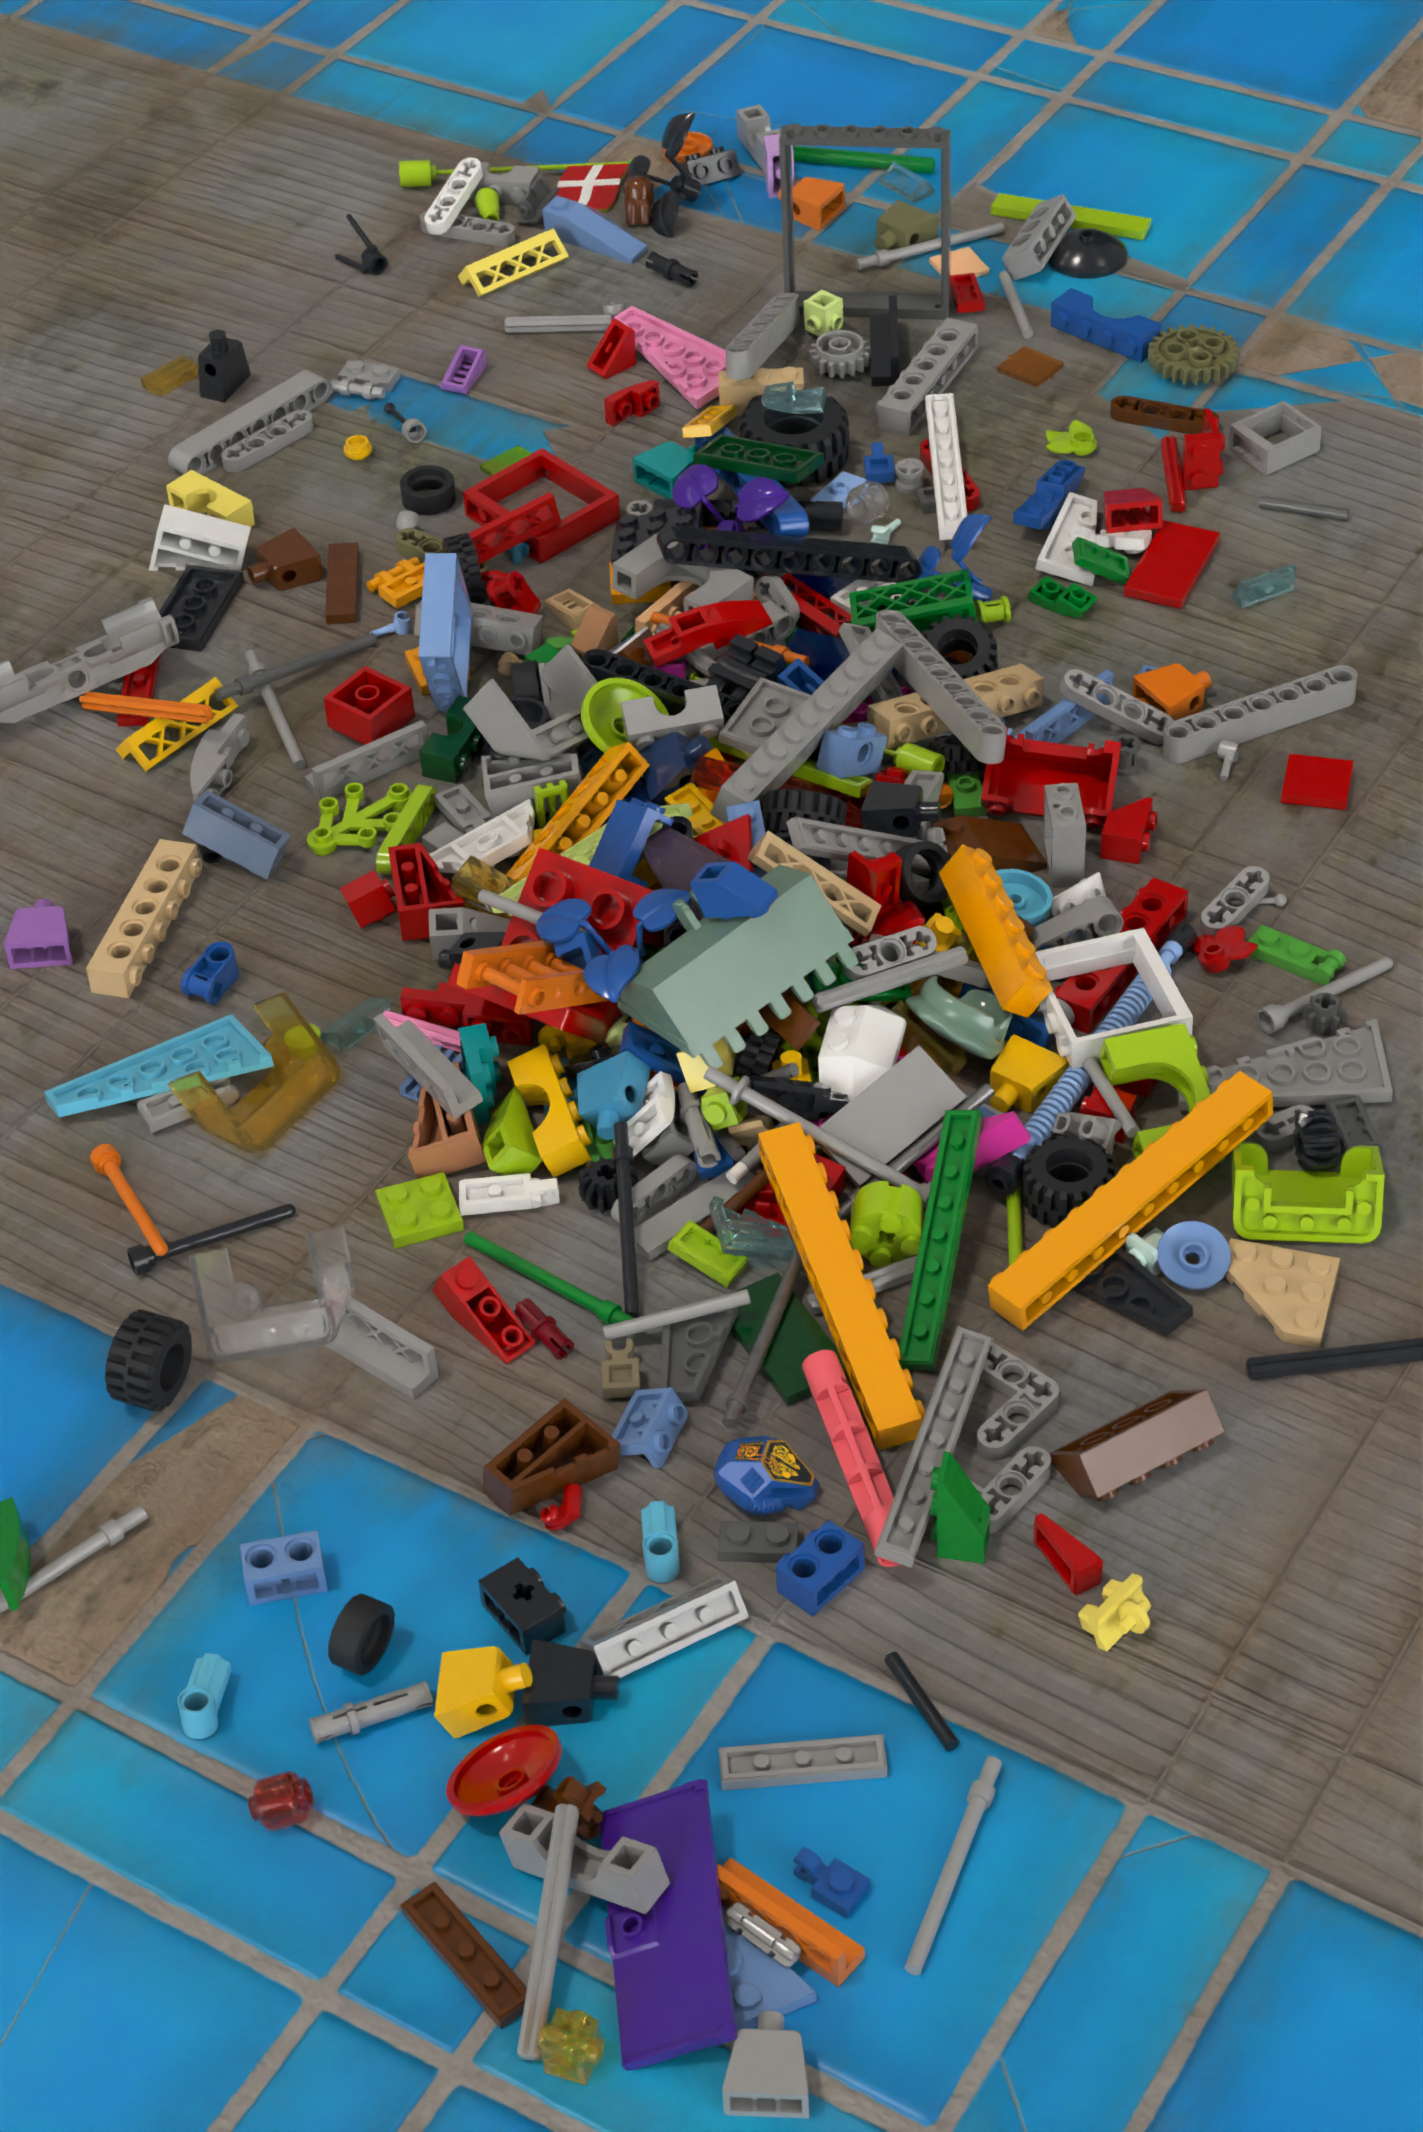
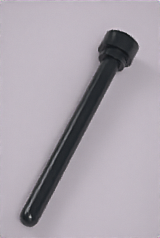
M292 1204L282 1205L166 1243L168 1252L163 1256L156 1255L150 1245L143 1247L142 1244L127 1248L128 1259L135 1276L150 1272V1267L156 1266L157 1261L292 1218L296 1213V1208Z

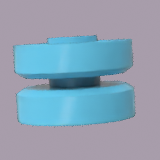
M1000 869L996 871L1003 880L1002 885L1008 897L1014 903L1013 908L1016 914L1024 918L1033 927L1046 922L1053 899L1050 887L1041 878L1027 871L1018 869Z

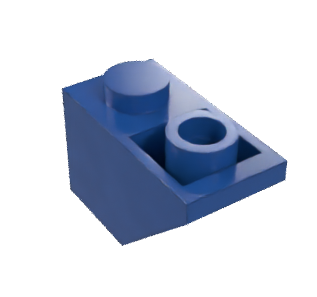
M735 861L706 863L690 882V886L705 918L730 919L732 917L744 916L757 918L766 914L771 904L779 896L777 889Z

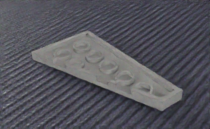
M1377 1019L1366 1021L1365 1027L1352 1031L1349 1027L1336 1031L1335 1036L1321 1039L1314 1036L1266 1050L1265 1056L1250 1059L1249 1056L1236 1059V1064L1220 1068L1213 1065L1206 1068L1209 1078L1208 1088L1211 1094L1217 1090L1224 1080H1229L1240 1070L1272 1091L1273 1107L1325 1105L1326 1102L1360 1097L1363 1103L1392 1102L1393 1090ZM1176 1089L1179 1111H1188L1186 1100Z

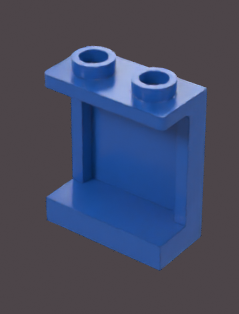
M631 798L630 802L617 799L589 866L647 888V882L632 876L654 823L672 826L674 820L664 815L665 808L648 801L645 803L636 798Z

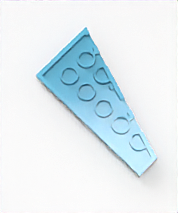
M230 1014L44 1091L47 1104L58 1117H64L273 1067L274 1063L271 1054Z

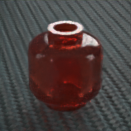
M285 1771L259 1779L254 1786V1795L249 1797L248 1805L251 1816L255 1821L260 1820L262 1825L269 1831H277L305 1822L309 1810H312L314 1807V1798L311 1786L305 1777L300 1778L294 1771Z

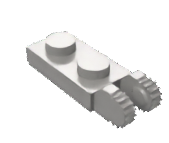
M227 1077L156 1094L138 1101L136 1104L143 1121L150 1132L154 1133L216 1107L222 1109L228 1107L229 1104L232 1105L238 1100L240 1093L236 1087L230 1086L231 1079Z

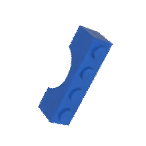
M1072 288L1051 302V327L1141 363L1148 358L1149 342H1153L1154 336L1159 337V332L1162 329L1161 323L1141 315L1121 319L1100 315L1093 309V296Z

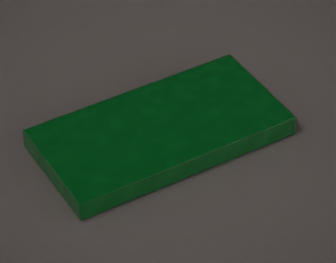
M720 434L693 454V465L702 464L714 469L798 484L824 464V453Z
M778 1272L737 1290L748 1289L751 1303L739 1306V1313L730 1331L749 1355L781 1282L782 1276ZM793 1291L760 1368L761 1372L787 1406L812 1395L802 1370V1363L814 1352L821 1350L834 1351L838 1355L848 1379L835 1344Z

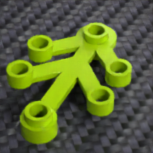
M357 782L347 784L344 788L347 802L343 820L332 827L333 818L339 813L338 800L334 797L321 799L319 801L321 814L319 827L310 831L307 835L308 847L313 853L324 856L333 853L337 845L361 846L364 848L375 846L378 843L377 831L389 833L400 814L397 812L402 811L412 794L411 789L404 783H395L390 786L387 796L359 811L360 802L365 797L363 785ZM388 809L396 811L387 813L383 819H372ZM349 831H358L357 834H346Z

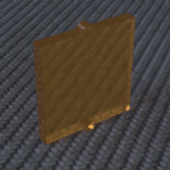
M1023 346L1013 355H1008V359L997 366V372L1037 388L1047 379H1052L1053 375L1064 367V362Z

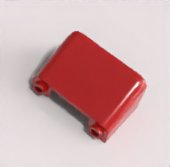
M1006 727L1004 760L997 764L986 763L981 794V805L987 808L986 812L993 815H1005L1006 812L1044 817V785L1078 783L1086 827L1102 828L1108 813L1112 811L1121 742L1105 740L1104 747L1095 749V743H1088V747L1024 739V734L1019 733L1017 739H1015L1014 736L1008 735V727Z

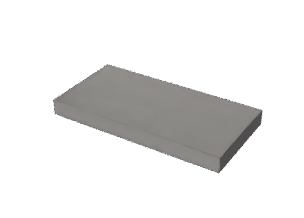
M918 1045L823 1123L820 1128L888 1166L943 1120L945 1110L956 1109L967 1099V1096ZM817 1143L834 1162L846 1167V1176L856 1187L861 1188L876 1176Z

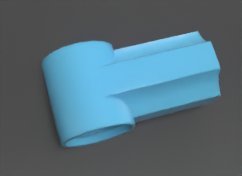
M664 1501L650 1502L646 1508L641 1509L645 1573L651 1581L667 1583L674 1580L680 1573L674 1506H669Z
M205 1653L203 1657L196 1659L188 1685L178 1696L177 1704L182 1729L189 1738L204 1739L210 1737L218 1728L219 1720L217 1713L231 1674L230 1662L222 1659L219 1654Z

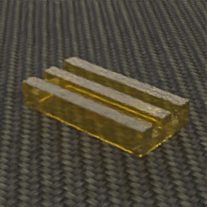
M181 355L140 378L142 387L160 397L198 376V363L194 364L193 360H187L186 356Z

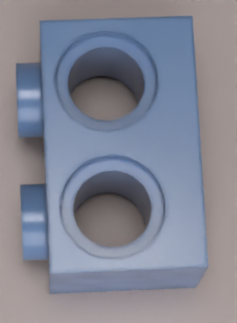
M318 1530L239 1544L249 1605L328 1591Z

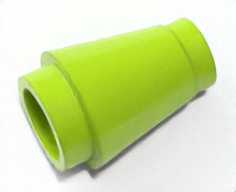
M488 187L478 190L474 198V205L483 219L499 221L500 198L498 193Z

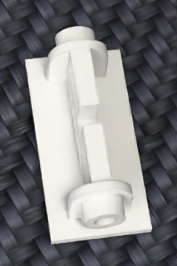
M1100 872L1080 880L1078 884L1053 897L1048 918L1052 919L1094 897H1106Z

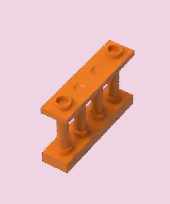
M542 940L463 951L456 985L465 989L496 985L518 996L514 1012L519 1015L609 1001L596 994L587 985L583 977L584 969L556 956L553 943Z

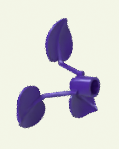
M702 464L692 465L685 469L678 477L672 493L674 502L680 508L691 509L703 501L720 523L717 530L747 532L743 522L751 523L765 517L790 497L785 490L771 479L765 477L752 479L738 493L740 503L734 506L737 522L724 520L707 499V496L713 494L719 486L718 476L710 467ZM708 544L701 545L700 550L705 549ZM731 547L729 551L733 552L737 547Z

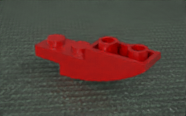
M733 600L700 606L668 618L671 627L644 639L643 643L657 668L711 642L715 649L718 650L729 645L736 634L746 637L773 623L760 601Z
M444 982L439 983L436 991L403 987L400 995L402 1015L436 1025L458 1028L486 1023L489 1037L496 1036L497 1042L532 1046L531 1018L528 1016L519 1015L511 1009Z

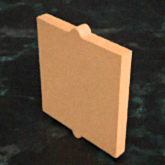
M970 247L951 251V275L975 273L977 278L990 274V269ZM941 254L929 257V263L941 275Z

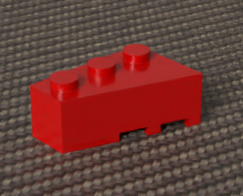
M421 843L388 847L402 941L430 937L429 909L465 908V902L454 893L451 883L447 878H443L438 871L437 864Z

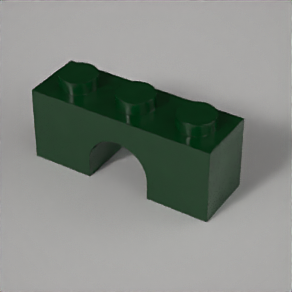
M458 695L445 714L448 735L432 733L419 751L423 777L457 784L462 775L468 772L471 762L477 753H481L484 746L483 736L463 709L472 698Z

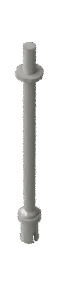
M712 1066L707 1069L703 1078L732 1094L730 1104L735 1105L741 1099L785 1125L800 1122L804 1134H810L815 1142L879 1178L889 1181L895 1187L901 1188L902 1183L915 1189L921 1195L924 1207H927L931 1181L928 1184H919L748 1087L750 1077L744 1075L740 1082Z

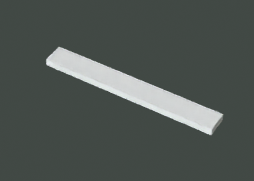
M953 393L925 395V408L939 540H950L953 538L961 521L967 516Z

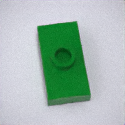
M1077 537L1072 543L1075 565L1125 585L1130 578V572L1126 556L1081 537Z

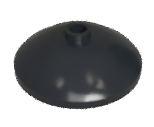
M1080 228L1065 233L1047 262L1052 269L1069 277L1081 279L1100 278L1117 272L1125 265L1127 261V248L1119 238L1109 232L1094 228Z

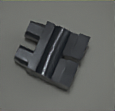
M736 634L730 641L731 649L727 654H723L719 657L716 664L713 663L708 668L711 679L705 686L716 685L718 691L744 700L760 677L778 683L776 680L777 676L787 668L784 656L763 645L759 647L758 643Z

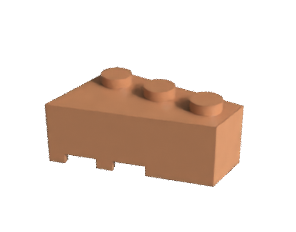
M453 1063L456 1066V1068L462 1073L459 1063ZM421 1087L418 1102L420 1111L418 1121L414 1122L413 1127L415 1134L413 1146L409 1147L408 1157L417 1179L441 1172L447 1175L487 1162L482 1148V1140L474 1108L453 1119Z

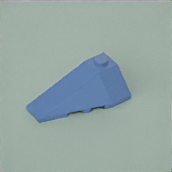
M556 196L542 209L545 232L554 228L560 241L632 265L647 250L646 244L595 208Z

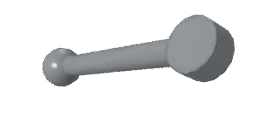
M1277 894L1275 897L1261 898L1258 904H1275L1282 907L1286 904L1287 898L1283 894ZM1228 899L1226 901L1230 906L1244 904L1240 899Z

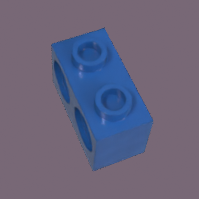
M828 1519L820 1528L810 1531L803 1543L791 1554L787 1553L779 1560L776 1566L777 1592L813 1617L865 1569L864 1543Z

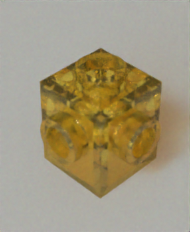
M556 2008L551 2023L545 2022L538 2037L537 2047L542 2050L545 2073L587 2085L594 2065H599L605 2048V2040L600 2037L598 2019L593 2018L584 2011H567Z

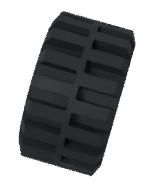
M954 614L953 619H949L948 616L942 617L941 623L933 622L930 625L931 631L925 630L923 633L925 639L942 657L957 650L967 651L975 656L965 664L954 665L948 663L962 679L998 669L996 638L993 639L992 630L990 628L986 629L983 621L974 622L973 616L968 615L966 619L961 618V614Z
M777 789L767 792L764 795L762 809L765 832L770 831L773 834L789 832L786 822L793 817L845 826L847 804L835 796L810 790Z
M1064 1135L1056 1136V1140L1048 1138L1042 1141V1146L1035 1145L1031 1149V1154H1027L1024 1165L1023 1202L1025 1207H1028V1213L1032 1217L1037 1216L1039 1223L1043 1225L1049 1223L1051 1224L1050 1228H1055L1067 1218L1072 1209L1077 1206L1080 1207L1086 1202L1099 1186L1106 1185L1115 1177V1165L1113 1164L1112 1156L1105 1153L1106 1149L1102 1145L1095 1146L1093 1140H1081L1079 1136L1073 1135L1071 1138H1065Z
M138 1309L137 1312L133 1311L117 1330L108 1352L105 1383H107L106 1389L110 1397L114 1400L154 1412L163 1411L165 1407H168L179 1393L190 1366L192 1336L188 1324L143 1309Z

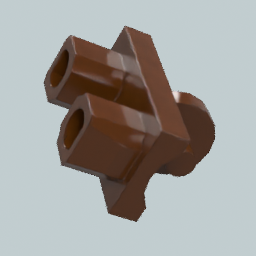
M572 1775L564 1778L556 1790L550 1785L544 1786L534 1798L531 1806L555 1813V1807L558 1804L576 1806L579 1811L576 1836L581 1840H590L598 1837L601 1833L600 1823L603 1820L601 1811L593 1803L598 1797L604 1795L607 1788L599 1781L584 1786Z

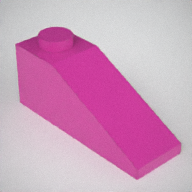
M1014 1111L983 1118L973 1172L1030 1141L1031 1135ZM939 1142L913 1163L927 1184L929 1181L932 1182Z

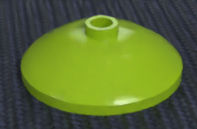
M608 678L593 685L585 695L581 705V719L591 741L605 753L608 748L627 742L622 720L621 702L653 696L656 709L660 713L669 716L668 711L661 700L642 684L625 678Z

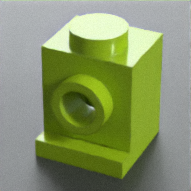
M739 1076L733 1078V1079L737 1080L738 1082H740ZM718 1086L706 1089L707 1092L701 1097L702 1113L711 1124L713 1131L737 1125L748 1114L745 1101L740 1099L737 1106L730 1104L732 1094Z

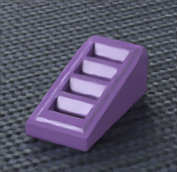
M460 345L440 384V389L467 394L488 364L486 350Z

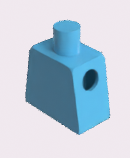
M628 1050L577 1073L579 1115L597 1129L598 1137L605 1140L614 1139L615 1123L627 1122L642 1108L651 1067Z

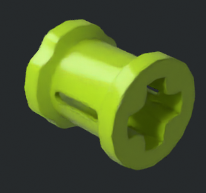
M1000 596L998 600L982 602L981 599L975 600L977 621L981 620L985 625L989 622L1001 620L1005 623L1011 621L1010 603L1007 596Z

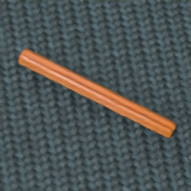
M87 692L79 697V702H82L84 710L203 724L209 723V720L214 718V713H211L212 707L203 704Z

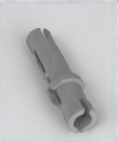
M683 1082L678 1086L680 1090L676 1089V1096L681 1106V1120L687 1125L698 1164L703 1168H712L718 1164L716 1160L720 1161V1153L716 1147L710 1124L702 1113V1101L699 1091L690 1093L687 1083Z
M422 1681L410 1687L354 1705L348 1702L342 1704L343 1708L309 1718V1727L314 1742L317 1744L349 1732L351 1735L360 1733L361 1728L368 1727L369 1725L418 1709L433 1706L431 1692L427 1682Z

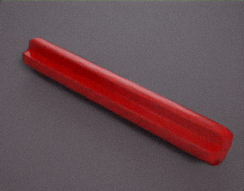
M1164 436L1161 439V451L1169 507L1173 513L1177 511L1182 513L1186 509V499L1177 439L1174 436Z

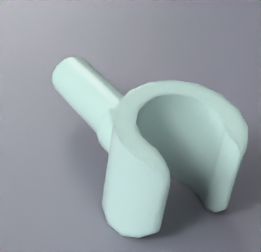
M895 519L887 526L873 525L871 532L874 534L871 543L887 545L892 531L901 525L900 519Z

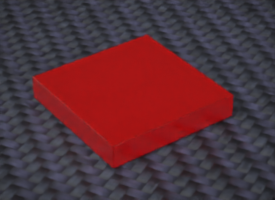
M1289 753L1281 803L1346 810L1354 761Z

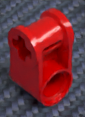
M512 571L505 578L500 580L494 578L487 583L488 597L496 607L538 614L541 602L520 572Z

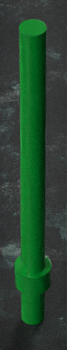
M468 1231L464 1237V1243L590 1310L596 1314L598 1320L608 1325L634 1319V1317L623 1312L622 1307L608 1299L604 1301L598 1299L473 1231Z

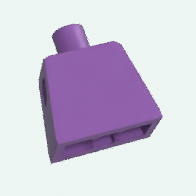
M39 899L34 903V907L20 908L15 911L4 941L10 969L73 965L69 931L63 907L54 906L48 899Z

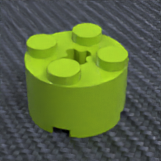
M877 1181L860 1188L855 1195L851 1208L850 1243L852 1247L858 1249L861 1256L869 1259L870 1263L878 1268L917 1255L924 1223V1201L921 1195L912 1187L902 1183L901 1188L889 1186V1181Z

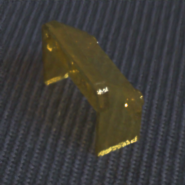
M285 992L258 1001L252 1006L272 1032L262 1046L271 1054L274 1066L269 1067L271 1072L231 1110H229L200 1070L171 1080L167 1084L203 1130L251 1153L269 1148L337 1083L340 1076V1068L336 1059Z

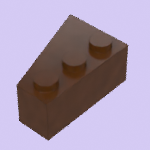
M563 1398L484 1466L482 1492L505 1512L512 1515L563 1493L564 1487L567 1484L575 1483L582 1485L618 1469L621 1443L567 1399Z

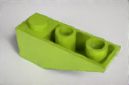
M516 1086L493 1110L482 1142V1148L489 1169L504 1176L531 1174L542 1162L532 1135L534 1130L526 1106Z

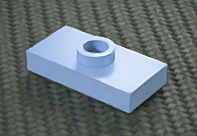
M843 471L814 496L811 502L842 501L844 510L867 489V480Z

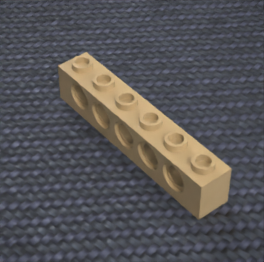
M1022 663L963 679L998 718L1042 706L1044 678ZM917 692L868 705L867 723L876 726L877 732L888 736L885 745L887 749L903 746L907 742L913 743L931 738L950 730Z
M159 839L86 967L91 993L129 999L135 986H139L145 968L154 959L156 948L160 942L164 941L171 921L177 918L181 903L184 899L188 898L192 883L201 874L202 860L198 858L196 844Z

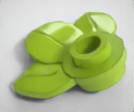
M1074 420L1068 432L1046 430V439L1049 443L1046 445V449L1053 453H1075L1079 456H1086L1097 448V441L1092 433V428L1080 421Z

